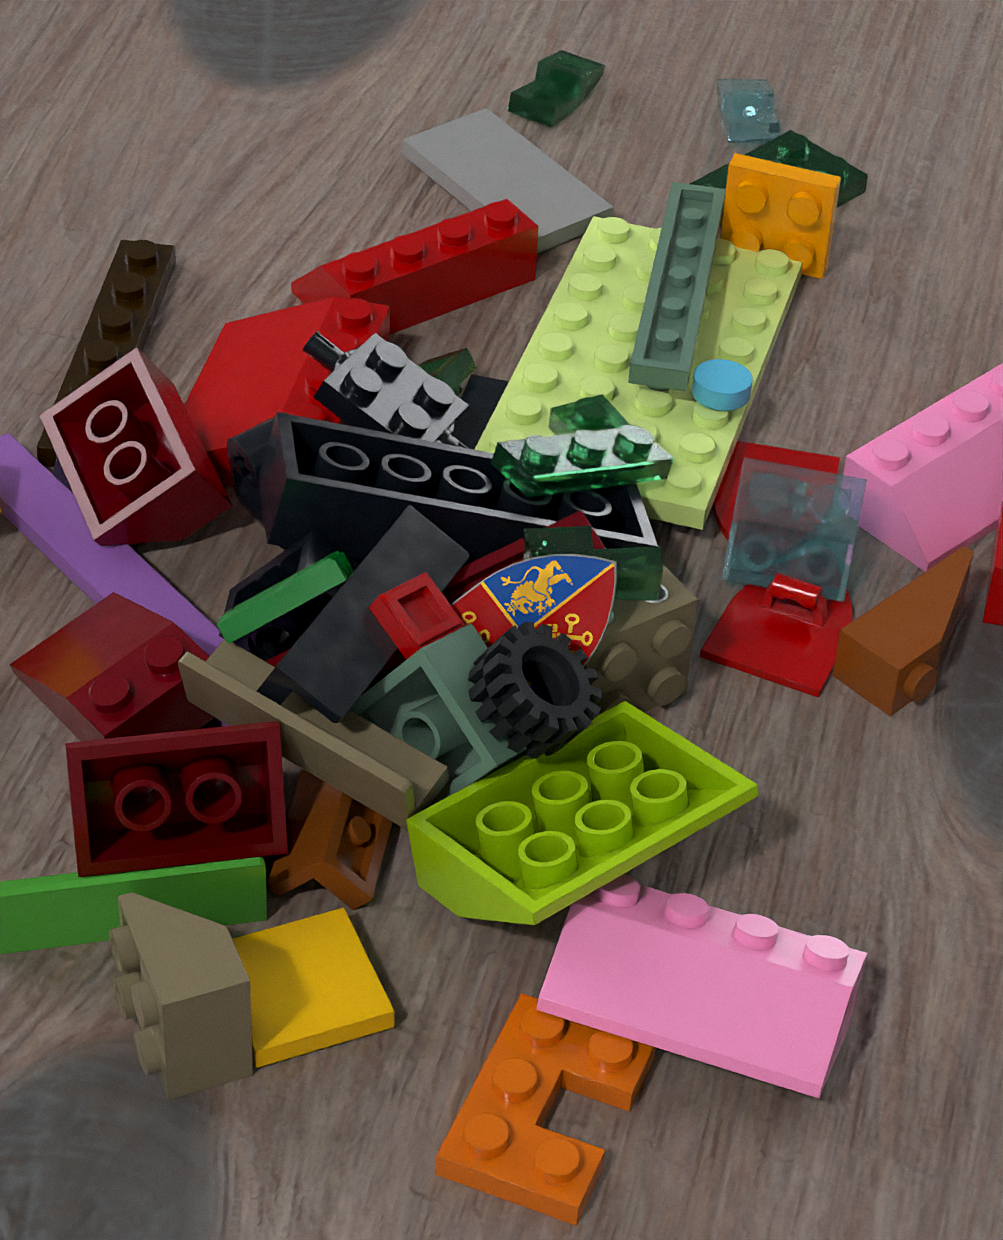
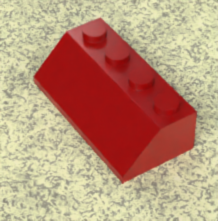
M509 199L492 202L482 208L454 218L445 219L435 225L407 235L395 237L393 240L360 252L350 253L343 258L323 264L291 282V292L303 304L335 296L346 299L358 298L369 303L390 306V334L535 280L539 226Z

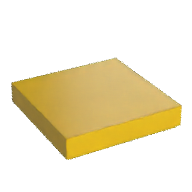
M344 907L232 939L250 979L252 1060L256 1068L394 1027V1009Z

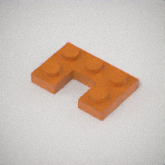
M521 993L436 1155L435 1175L577 1226L604 1168L605 1149L541 1126L560 1088L630 1112L655 1059L656 1047L536 1010L538 998Z

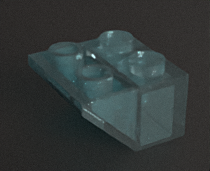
M744 457L721 580L768 588L779 572L823 587L822 596L825 599L844 602L867 479Z

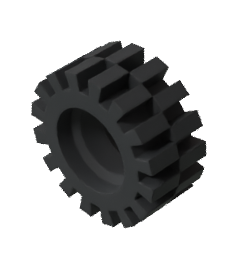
M523 622L518 628L514 625L473 663L475 667L469 671L468 681L475 683V685L468 692L470 701H478L483 704L475 711L479 720L483 722L490 718L496 725L489 733L497 741L506 734L510 737L507 748L518 753L526 746L527 756L538 758L542 753H545L546 757L555 754L593 723L592 720L598 716L601 709L596 703L602 699L601 688L590 686L598 679L595 668H583L581 663L588 658L583 650L580 648L573 654L567 648L572 639L564 633L553 639V627L541 624L535 630L533 622ZM526 679L540 691L544 700L533 692Z

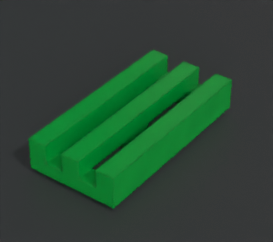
M336 551L231 608L218 618L219 622L216 624L227 644H230L346 581L354 571L345 554Z

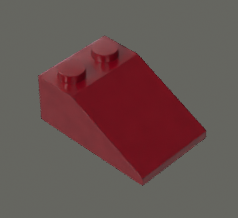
M115 592L9 664L12 672L80 741L195 730L201 728L214 718V716L187 701L178 667V661L186 652H190L205 662L210 656L173 621Z

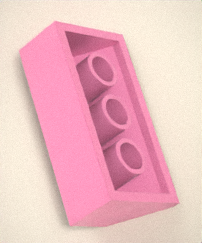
M1003 363L846 456L837 511L924 572L961 547H968L997 528L1003 501Z
M623 874L571 904L538 998L536 1010L819 1099L850 1027L867 953L849 948L843 941L831 936H809L779 927L773 920L757 914L739 915L710 906L703 899L692 894H670L640 885L634 878Z

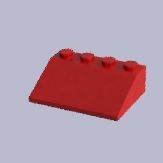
M334 296L224 324L184 404L222 485L234 487L227 453L228 439L275 416L277 412L348 425L313 398L322 382L328 377L330 371L307 353L302 352V349L316 331H319L323 337L344 353L358 349L374 333L389 342L390 306L369 303L358 298L346 299Z

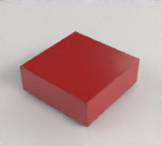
M427 572L379 595L368 607L406 660L421 648L465 627L461 618Z

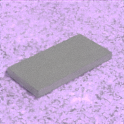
M487 108L403 139L402 155L469 210L473 211L492 202L509 199L539 226L537 253L585 234L593 216L601 218L613 217L614 207Z

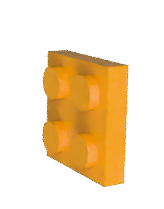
M734 153L728 166L720 239L732 242L735 247L755 252L767 249L779 250L785 253L789 260L802 262V275L823 279L828 268L841 177Z

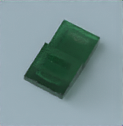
M560 50L538 61L534 81L511 92L508 112L553 127L569 116L586 99L603 76L605 65Z
M591 526L524 529L522 561L551 554H581L617 561L615 599L658 601L663 575L661 546L593 550Z

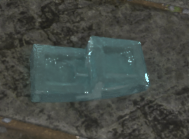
M717 79L719 112L728 143H779L781 123L773 111L774 89L768 80Z

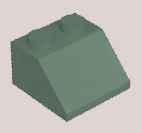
M472 623L418 650L361 695L350 708V711L448 767L449 781L430 806L506 766L527 752L526 746L518 753L507 748L510 737L506 734L497 741L489 733L496 725L490 718L481 722L475 713L483 704L478 701H470L468 690L475 683L468 681L469 671L475 667L473 664L475 660L488 648Z

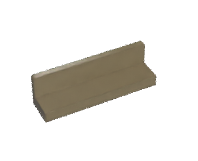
M225 639L206 662L190 652H186L178 661L188 702L229 726L278 721L280 725L282 757L408 830L406 819L428 808L449 781V772L446 765L350 710L339 723H333L294 691L289 694L281 705L258 693V688L275 667L234 643L227 644Z

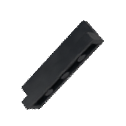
M409 505L258 688L257 692L281 705L289 694L294 691L331 722L339 723L398 649L368 607L379 595L424 572L428 573L442 592L469 558L468 552Z

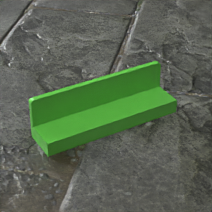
M252 857L78 877V872L1 881L0 954L109 941V930L120 927L117 896L131 892L225 926L266 921L267 898L264 859Z

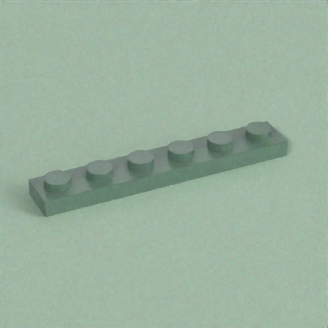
M672 182L630 362L628 383L645 385L654 390L673 389L687 391L724 209L726 189Z

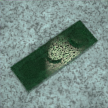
M622 425L616 429L598 431L577 430L572 434L546 437L531 435L526 439L497 442L491 464L526 497L667 479L674 458L654 441V436L646 429L635 425Z

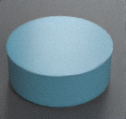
M724 359L705 361L694 370L692 395L697 402L709 409L717 411L736 410L746 405L750 399L752 374L745 366L734 361Z

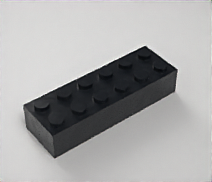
M280 412L276 413L258 475L267 544L276 545L286 550L308 533L315 530L359 564L362 563L409 505L468 552L469 558L463 566L580 510L586 516L613 560L617 561V568L650 554L655 556L658 548L636 480Z

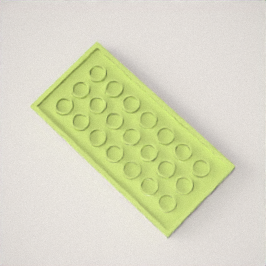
M593 216L474 450L636 480L648 518L703 530L800 281L802 262L789 260V257L779 250L767 249L755 252L735 247L732 242L717 238L687 391L673 389L654 390L645 385L628 383L630 362L661 228L654 229L630 224L624 219L617 217L601 218ZM714 359L730 360L745 366L751 372L753 378L748 403L732 411H717L701 405L692 395L695 368L705 361Z

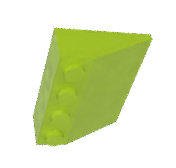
M624 701L598 715L592 720V724L555 754L546 757L545 753H542L538 758L528 757L526 754L406 819L417 883L420 888L458 917L536 925L758 797V784L627 701Z

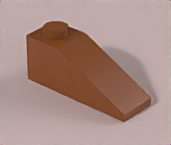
M966 546L961 547L842 628L839 635L833 677L890 717L910 702L923 700L932 691L937 682L938 669L965 597L974 552Z

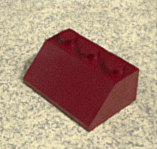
M137 347L39 415L93 540L100 546L184 540L233 506L175 385Z
M278 721L65 743L78 877L288 854L281 738Z

